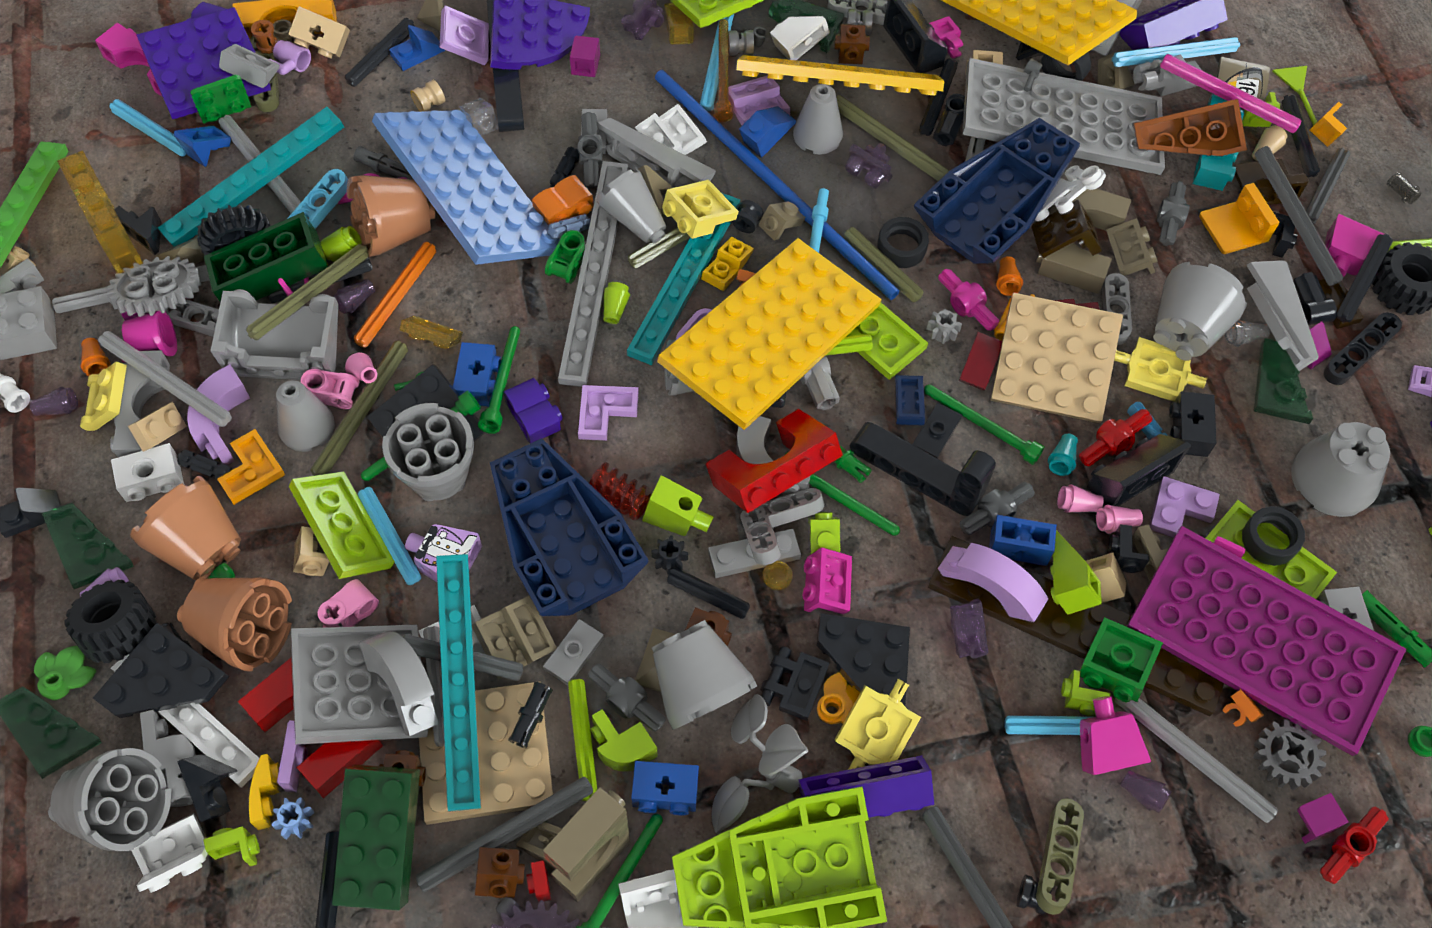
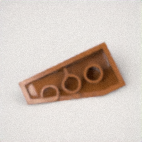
M1238 99L1133 123L1138 149L1224 156L1247 150Z

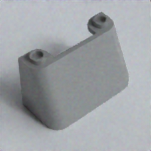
M241 289L223 291L211 346V353L222 368L230 364L239 377L301 380L303 373L310 369L329 372L336 371L338 303L335 297L319 294L311 298L309 306H303L262 338L254 340L248 336L247 326L277 304L257 303L249 292Z

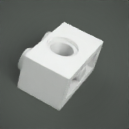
M170 443L111 460L116 489L126 502L139 501L146 496L160 492H169L179 484H184L181 467L177 462V454Z

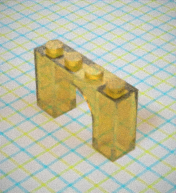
M79 151L58 160L57 162L87 221L116 272H124L123 268H134L133 263L143 264L84 151Z

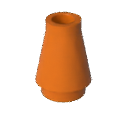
M1010 256L1003 257L999 262L1000 268L996 286L1001 294L1012 296L1013 293L1020 292L1023 286V279L1016 266L1015 259Z
M86 338L82 341L81 369L87 376L100 374L103 369L111 365L97 339Z

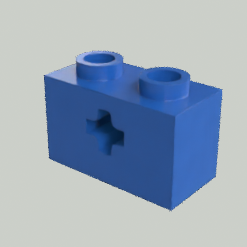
M461 343L453 388L459 395L468 390L480 406L489 407L496 381L494 380L495 373H498L501 363V356H497L495 345Z
M997 515L991 528L989 548L1011 560L1047 566L1055 551L1057 525Z
M635 761L631 797L632 807L638 808V811L643 813H656L657 809L670 810L671 814L680 816L688 815L689 811L696 812L699 766ZM663 785H669L667 795L661 794Z

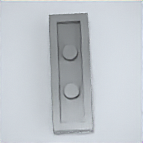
M789 529L774 533L781 556L776 562L768 565H760L755 562L748 539L708 547V554L715 578L799 560L801 553L794 530Z

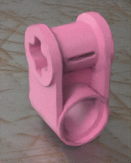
M319 369L307 370L301 377V383L325 405L340 409H350L352 407L353 401L351 399L355 388L360 383L353 375ZM316 384H321V385H320L319 387H317V388H311V387H313V386L316 385Z
M358 579L348 582L339 592L321 604L318 609V618L323 623V628L340 627L339 623L342 624V627H354L376 610L379 600Z

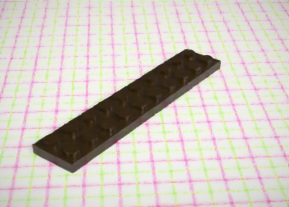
M951 536L927 587L1082 659L1086 658L1104 617L1124 626H1127L1131 615L1104 603L1067 615L1061 605H1057L1052 598L1051 588L1054 587V581L1024 567L1022 568L1042 587L1048 597V601L1035 622L1009 617L1000 601L986 589L972 582L942 576L938 567L951 548L955 546L967 549L970 543L955 536ZM1161 648L1144 687L1210 717L1215 711L1224 683Z

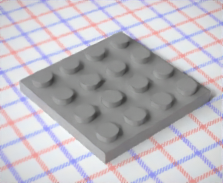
M417 625L292 628L291 659L295 745L427 737L428 729L411 736L405 735L390 689L379 674L368 672L359 644L360 641L386 631L396 632L402 637L406 634L418 637Z

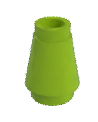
M610 282L604 289L603 320L609 324L619 323L630 298L627 285L620 282Z

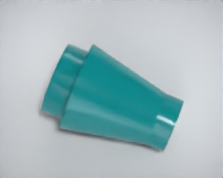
M1072 434L1062 435L1061 440L1048 457L1049 469L1054 474L1066 476L1076 468L1078 443L1076 436Z

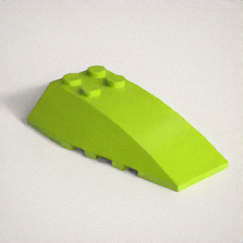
M863 787L794 799L672 856L683 926L713 928H858L887 922L882 890L876 884L865 821L869 819Z

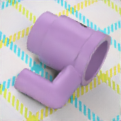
M284 40L278 41L274 46L273 55L279 60V62H274L280 65L277 73L285 75L293 69L303 72L308 68L311 61L309 49Z

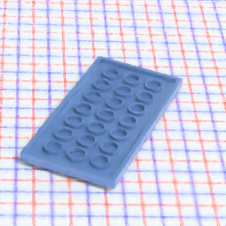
M462 110L374 114L372 122L475 265L550 256L553 253L560 239H552L551 235L547 234L549 225L544 221L543 216L536 211L530 199Z

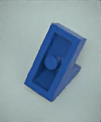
M408 25L410 39L389 49L391 57L402 71L445 51V49L440 48V41L433 32Z
M215 126L174 131V137L185 153L204 167L208 164L210 150L230 147L231 137Z

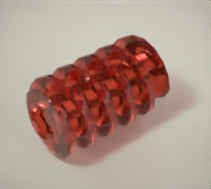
M604 462L594 472L589 484L615 509L619 508L620 513L624 515L629 514V518L634 521L638 520L646 511L652 494L645 495L647 491L646 485H642L637 490L638 480L636 479L627 484L628 474L626 473L617 478L619 469L616 467L607 472L609 463Z

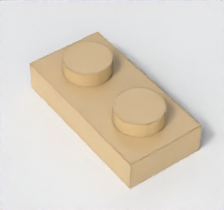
M170 402L128 427L144 452L181 431L187 425L174 403Z

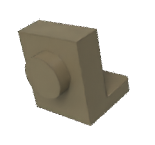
M789 201L770 204L760 220L759 226L773 240H779L784 229L801 226L805 217L798 211V207Z

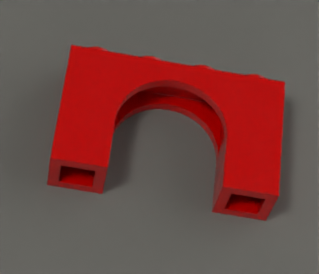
M797 409L776 422L783 445L790 449L783 457L768 463L752 464L745 462L736 454L727 450L705 463L713 486L746 513H749L842 457L836 432L802 410Z
M291 658L238 701L264 732H267L294 709ZM380 740L324 743L296 768L324 799L344 781L346 768L355 764L362 765L381 749L383 745Z

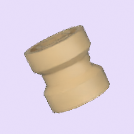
M434 79L427 82L425 87H417L410 92L420 112L429 111L431 105L438 106L445 102L443 91Z

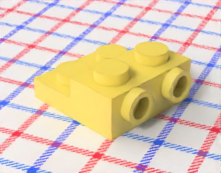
M709 180L667 189L662 205L664 214L667 217L672 216L677 222L679 231L687 233L692 239L712 234L715 225L736 220L739 212Z

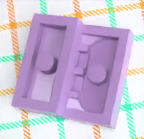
M767 76L725 88L727 99L741 125L756 111L779 106L790 115V107L780 96L779 85L774 79L767 78Z

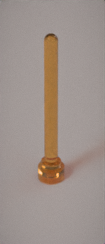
M726 19L719 21L718 101L713 107V117L719 122H727L733 118V105L728 100V21Z

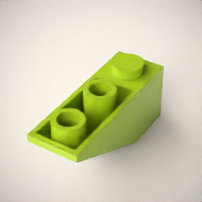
M1056 530L1055 551L1052 555L1053 565L1050 567L1054 581V587L1051 588L1054 602L1057 605L1060 604L1067 615L1101 605L1100 580L1088 563Z

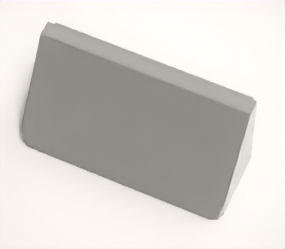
M237 44L222 50L219 62L220 69L233 75H239L241 79L261 88L267 86L280 66L278 63Z

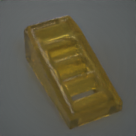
M665 3L664 11L670 44L693 43L694 26L692 20L685 14H679L683 12L673 3Z

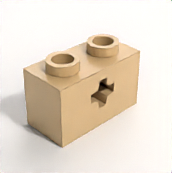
M299 6L289 35L295 39V44L307 49L311 45L318 48V54L332 59L333 55L340 58L350 29L345 25ZM321 30L324 34L323 38H316L314 32H320Z

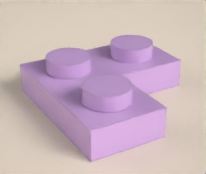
M582 385L578 438L582 440L607 441L609 416L637 417L638 387Z
M1163 476L1159 484L1149 526L1152 531L1174 537L1182 526L1184 515L1211 523L1215 517L1220 494Z

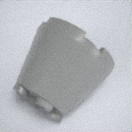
M1184 262L1175 266L1170 271L1163 285L1153 339L1156 343L1175 351L1176 356L1184 361H1189L1192 357L1203 355L1241 318L1247 306L1242 293L1243 285L1230 272L1209 263L1208 267L1191 265L1190 262Z
M438 403L415 405L399 413L395 417L396 421L391 425L386 436L383 437L382 442L383 454L391 472L425 501L447 499L462 491L465 487L474 451L472 431L465 417L459 412L456 413L450 409L439 407Z
M1351 422L1342 423L1339 427L1311 440L1302 447L1292 463L1291 474L1296 490L1300 491L1314 505L1313 508L1328 515L1347 517L1365 510L1379 495L1389 462L1390 448L1386 441L1385 432L1378 427Z
M705 620L652 647L666 717L672 730L714 711L757 687L751 673L714 630L707 625Z
M135 748L114 749L72 770L65 771L52 791L48 814L50 819L56 822L63 830L100 849L107 851H130L144 843L151 836H156L164 825L171 804V788L166 786L164 775L160 769L162 764L153 755Z

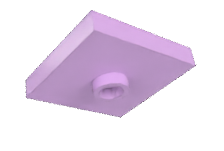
M444 6L441 11L440 48L485 65L489 58V23Z

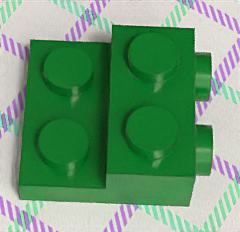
M1104 617L1082 664L1080 677L1091 688L1099 689L1103 687L1112 691L1114 697L1122 702H1130L1131 700L1138 702L1163 642Z

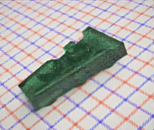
M774 0L769 8V17L778 23L785 21L788 17L823 16L826 19L830 33L817 44L821 46L820 50L828 53L835 39V34L838 33L844 20L843 13L801 0Z
M1265 338L1261 343L1254 412L1310 424L1313 416L1311 410H1308L1306 405L1305 388L1301 387L1298 376L1300 371L1295 367L1288 352L1285 349L1283 350L1276 340Z
M73 503L42 513L73 589L93 583L108 568L112 570L118 567L124 571L134 567L132 561L126 555H123L115 547V544L108 537L106 538Z
M23 686L0 699L1 718L42 779L102 743L98 736L92 732L89 733L80 727L77 722L69 717H65L53 709L50 704Z

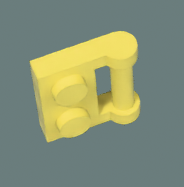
M116 361L108 368L103 369L100 374L89 375L87 386L90 388L85 416L81 418L80 423L82 429L87 431L98 430L119 415L127 365Z

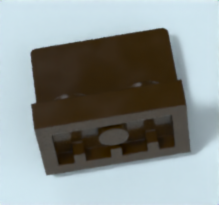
M1276 159L1299 198L1309 182L1306 174H1288L1282 159ZM1258 161L1234 165L1236 167L1235 176L1241 190L1245 185L1254 183L1268 205L1282 203Z
M1079 200L1073 202L1074 206L1070 211L1061 214L1057 210L1048 215L1044 220L1037 221L1031 225L1037 248L1042 258L1077 240L1082 249L1088 248L1092 256L1102 252L1093 222Z

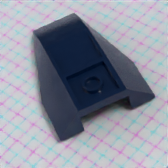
M1039 117L950 170L914 204V208L935 237L974 264L994 263L1030 228L1079 149L1080 143Z
M542 438L490 462L513 566L540 616L572 615L624 589L649 562L622 515Z

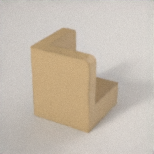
M1113 553L1086 561L1101 582L1102 603L1125 597L1126 580Z

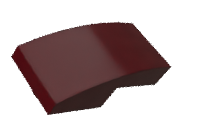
M977 332L959 381L985 391L998 359L1002 341Z

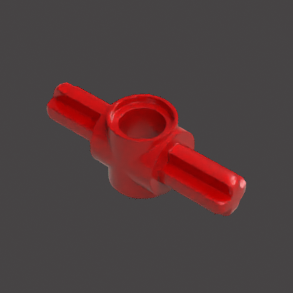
M1140 409L1125 421L1110 419L1103 423L1097 431V441L1079 454L1081 462L1085 466H1091L1107 454L1109 456L1114 454L1117 456L1123 451L1128 452L1135 443V434L1152 422L1153 418L1149 411Z
M1371 807L1359 823H1351L1344 833L1335 839L1332 846L1333 855L1320 869L1322 878L1325 881L1336 884L1350 867H1358L1363 859L1375 850L1377 844L1375 836L1389 819L1383 809ZM1350 839L1357 843L1359 851L1352 847Z

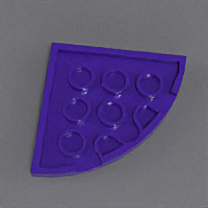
M493 0L490 67L517 70L521 69L522 66L536 64L537 67L561 59L571 51L574 37L584 35L590 15V7L556 0Z

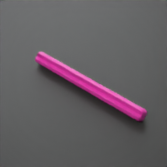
M1166 54L1160 64L1161 68L1227 101L1238 99L1239 107L1291 133H1295L1301 124L1299 118L1170 54Z

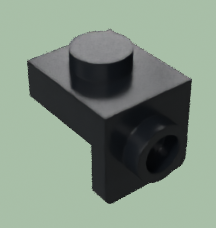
M1273 212L1280 223L1273 233L1276 235L1272 255L1283 258L1288 248L1293 249L1298 234L1294 233L1295 225L1289 216Z
M1120 524L1115 534L1110 535L1108 550L1113 552L1123 572H1141L1149 562V555L1132 552V526Z

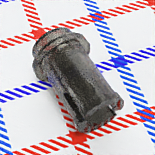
M1400 172L1395 173L1386 184L1402 197L1401 201L1404 203L1412 204L1422 194L1419 191L1420 187L1417 185L1413 186Z

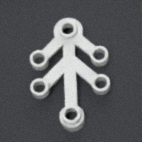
M1078 165L1068 168L1065 171L1068 181L1059 179L1035 220L1041 221L1048 217L1050 213L1048 208L1054 203L1059 213L1063 214L1070 211L1074 206L1072 201L1086 189L1094 190L1102 185L1106 177L1105 172L1095 165L1084 170L1080 169Z

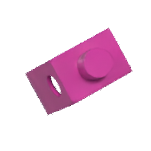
M1338 214L1327 232L1325 246L1343 277L1346 273L1357 275L1376 237L1379 234L1384 235V233Z
M1111 696L1093 699L1096 716L1080 721L1082 770L1089 774L1097 775L1150 763V756L1132 713L1124 711L1115 712Z

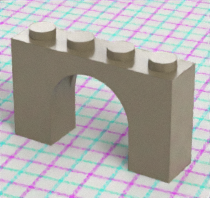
M1097 188L1094 190L1086 189L1072 201L1079 200L1091 218L1094 227L1105 231L1124 223L1131 203V199ZM1071 243L1045 258H1042L1039 254L1036 262L1041 264L1038 271L1039 275L1099 294L1112 258L1099 254L1092 256L1090 251Z
M601 787L597 789L543 849L545 859L556 868L551 873L553 881L577 903L630 843L627 812L624 808L626 803L614 791L610 790L609 793H606Z

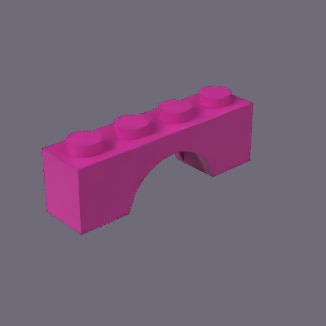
M116 23L95 40L103 58L118 68L122 69L131 65H145L149 67L137 39V34L131 28L126 29L119 23ZM150 69L147 73L154 91L162 96Z

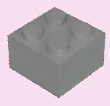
M42 286L0 294V360L57 349L54 308L52 301Z

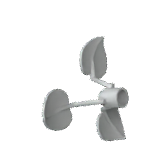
M755 694L752 699L745 703L737 713L732 723L731 737L738 744H742L750 738L751 742L762 751L759 772L767 780L744 779L741 782L738 777L734 776L721 786L712 806V824L718 835L725 828L731 826L746 809L749 800L748 786L765 787L769 790L776 786L791 794L799 787L798 779H802L801 771L791 766V764L806 754L808 749L801 741L794 727L789 724L779 726L768 737L765 745L757 739L755 733L764 727L768 714L767 704L764 698L758 694Z

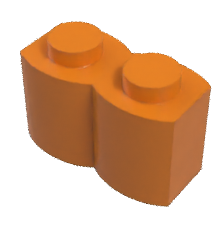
M576 175L561 180L554 187L541 191L532 199L533 207L543 216L544 221L548 225L578 215H587L594 207L593 195Z

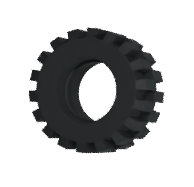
M1407 242L1402 246L1398 244L1393 249H1390L1371 283L1374 285L1372 288L1373 292L1379 295L1377 299L1380 302H1385L1387 308L1396 309V312L1400 314L1406 312L1407 315H1414L1416 312L1420 315L1432 309V248L1429 246L1423 247L1421 243L1412 245L1410 242Z
M112 580L105 581L104 584H97L91 590L83 592L81 597L75 599L71 604L73 607L68 609L66 613L67 619L64 620L66 631L88 659L91 658L93 662L97 663L100 661L111 663L114 659L116 661L124 659V656L130 655L157 623L155 612L139 588L130 581L125 582L124 580H117L115 582Z

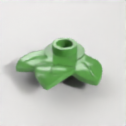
M78 646L67 647L60 651L57 656L45 652L37 659L34 666V673L39 679L37 684L38 690L42 696L50 700L61 699L69 693L70 689L85 686L93 679L97 671L92 667L83 666L85 655Z

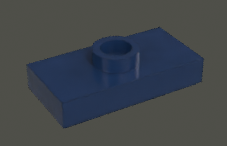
M895 375L896 425L925 424L923 376Z

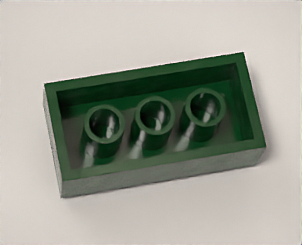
M304 212L204 256L212 291L220 302L223 291H234L237 289L245 290L255 300H259L283 289L278 282L279 278H282L290 286L328 267L318 233Z
M356 764L345 769L333 906L400 910L408 903L420 769Z

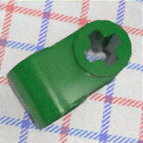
M571 230L561 236L555 250L547 260L545 275H555L565 279L566 283L569 284L574 282L582 265L585 250L584 236L580 232Z

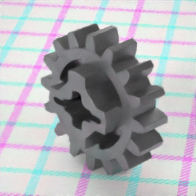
M1284 719L1280 724L1274 721L1258 734L1260 738L1254 742V746L1260 750L1253 757L1262 760L1258 770L1266 769L1269 772L1266 778L1268 781L1274 777L1278 779V787L1282 788L1289 783L1291 790L1297 789L1300 784L1306 788L1313 783L1312 780L1315 781L1321 777L1319 771L1326 767V763L1319 760L1326 755V751L1317 748V745L1322 740L1320 738L1312 739L1310 737L1312 732L1309 730L1302 731L1301 726L1298 724H1294L1291 727L1288 719Z

